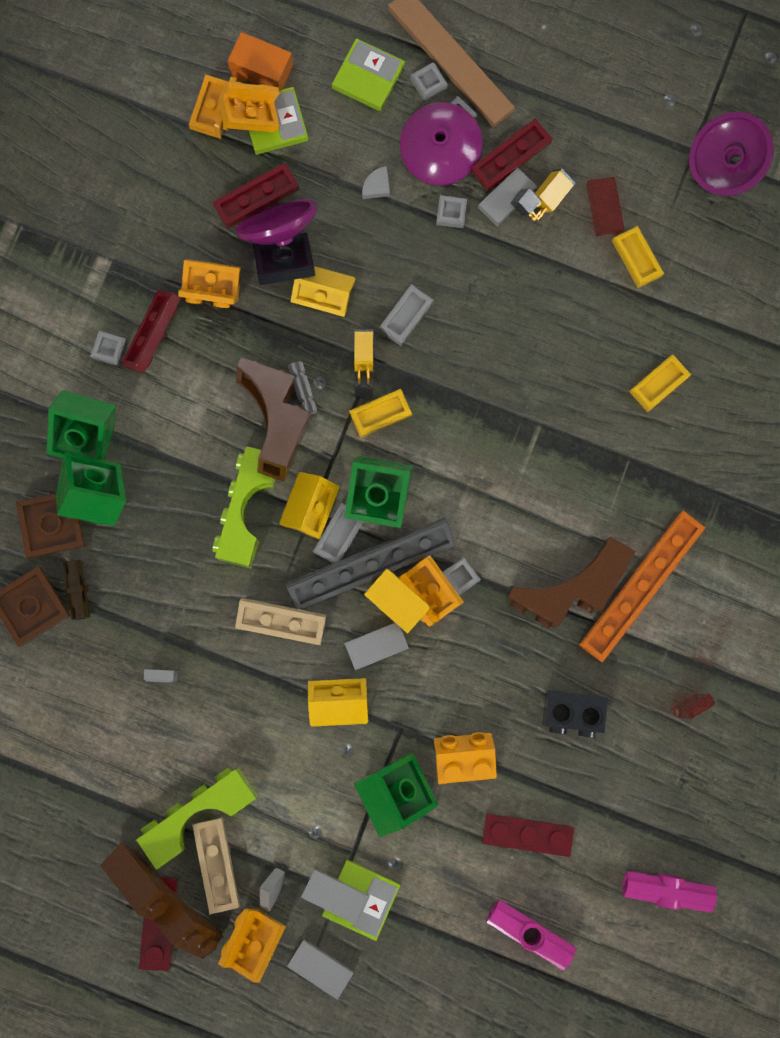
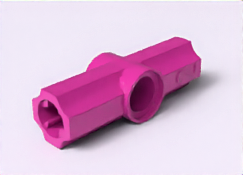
M626 870L623 877L622 896L626 898L654 902L657 906L680 910L682 907L713 913L714 907H716L717 894L716 887L713 885L685 881L684 878L658 873L657 876L632 870Z
M500 899L492 906L486 923L520 943L526 950L533 951L564 971L570 965L577 949L574 945ZM529 928L538 929V936L533 941L524 940V932Z

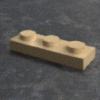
M241 598L235 628L321 645L327 615Z
M223 817L192 824L209 914L239 908L240 902Z

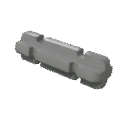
M298 361L289 364V372L295 376L294 388L298 401L301 403L300 407L309 411L310 416L316 414L317 408L315 401L312 400L313 395L307 375H304L303 363Z

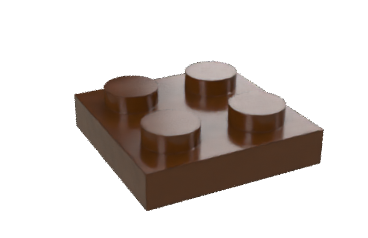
M56 493L16 502L26 558L32 559L86 547L81 520L57 515Z
M39 566L0 590V618L18 647H22L71 616L43 569Z

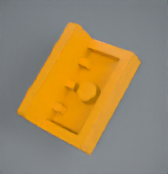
M205 74L189 122V129L219 139L222 138L224 130H229V128H224L218 101L228 81ZM231 76L229 82H237V78Z
M228 82L218 98L224 128L276 132L280 125L274 102L280 94L279 88L264 84L252 85L241 82Z
M185 259L182 288L178 290V296L185 297V301L188 303L201 304L202 300L212 301L213 306L229 308L230 304H235L239 298L242 267Z
M431 556L426 557L408 572L398 577L430 606V609L420 619L429 627L464 603Z
M476 732L471 735H446L434 739L438 784L497 778L495 746L491 733Z
M245 908L235 920V929L230 939L222 948V956L218 965L223 968H232L252 982L260 983L286 926L259 909Z

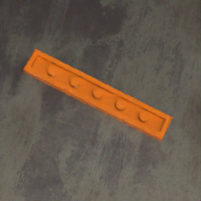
M682 510L578 645L600 663H603L706 527Z

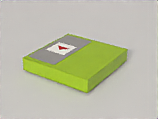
M356 38L332 83V89L381 112L405 66V61Z
M294 87L279 90L280 94L274 102L280 125L276 132L249 130L256 155L309 141Z
M346 859L338 880L368 894V898L356 924L325 909L322 916L377 941L401 884Z

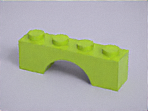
M246 446L244 454L240 453L237 459L236 469L239 470L237 481L232 480L228 497H232L229 508H224L220 524L224 525L221 536H216L212 551L216 553L215 558L220 561L252 569L259 541L249 533L245 526L244 509L252 495L262 489L274 487L276 479L257 473L258 457L261 450Z
M229 767L214 777L217 783L207 789L204 784L190 794L193 799L185 806L181 802L177 803L165 812L168 818L159 824L155 819L141 829L144 835L138 838L137 842L156 870L186 849L184 831L193 814L204 809H217L229 816H233L258 797L239 768L231 771Z

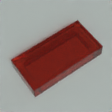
M615 177L588 180L586 186L595 236L623 233L624 224Z
M694 694L672 707L671 710L678 718L693 719L714 706L715 701L710 694Z

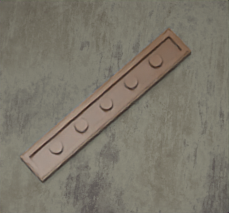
M394 0L388 5V11L493 128L514 112L515 107L419 0Z

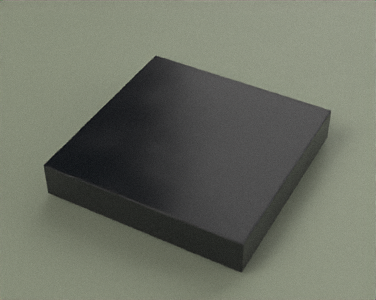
M301 233L292 237L293 241L284 246H277L276 243L270 245L253 243L260 286L316 276L308 233Z

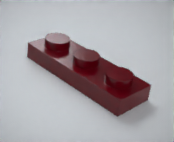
M533 119L471 167V173L488 192L507 178L514 170L520 168L550 145L552 137L536 119Z
M283 163L212 203L225 227L229 229L249 216L298 191L299 185L286 163Z
M157 290L121 363L122 366L144 373L146 368L150 366L157 345L163 340L165 329L170 319L176 314L177 305L181 299L173 292Z
M486 813L482 844L571 857L574 827Z
M159 876L173 892L178 894L179 877ZM144 917L139 969L169 971L171 969L173 946L155 922Z

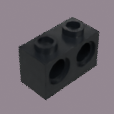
M546 690L542 725L550 726L549 732L567 734V729L579 730L578 736L596 738V732L605 733L608 698ZM559 704H562L567 710V715L562 721H557L553 716V709ZM587 708L593 709L596 714L595 721L590 725L585 724L582 719V714Z

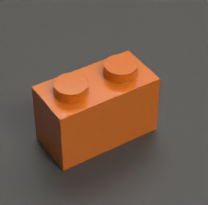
M241 32L228 58L230 74L239 81H249L257 85L264 84L278 87L279 90H282L293 68V59L291 52Z

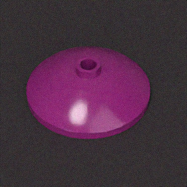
M437 102L421 107L409 117L402 129L400 136L401 157L408 171L415 178L426 184L446 186L457 183L471 173V167L480 159L482 135L478 123L468 111L452 103ZM442 134L446 138L443 142H438L435 140L436 136Z
M729 112L717 116L704 125L692 143L689 154L691 173L696 182L712 194L734 196L744 193L757 185L768 172L774 156L773 137L764 122L752 114ZM740 156V160L732 164L733 158Z
M311 199L281 203L249 216L239 223L235 230L237 236L246 242L260 245L276 243L277 246H284L293 241L292 237L305 230L314 219L318 207L316 202Z

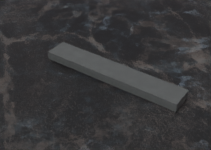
M444 517L285 584L295 608L302 610L379 578L387 569L391 572L396 571L428 556L456 546L448 521Z

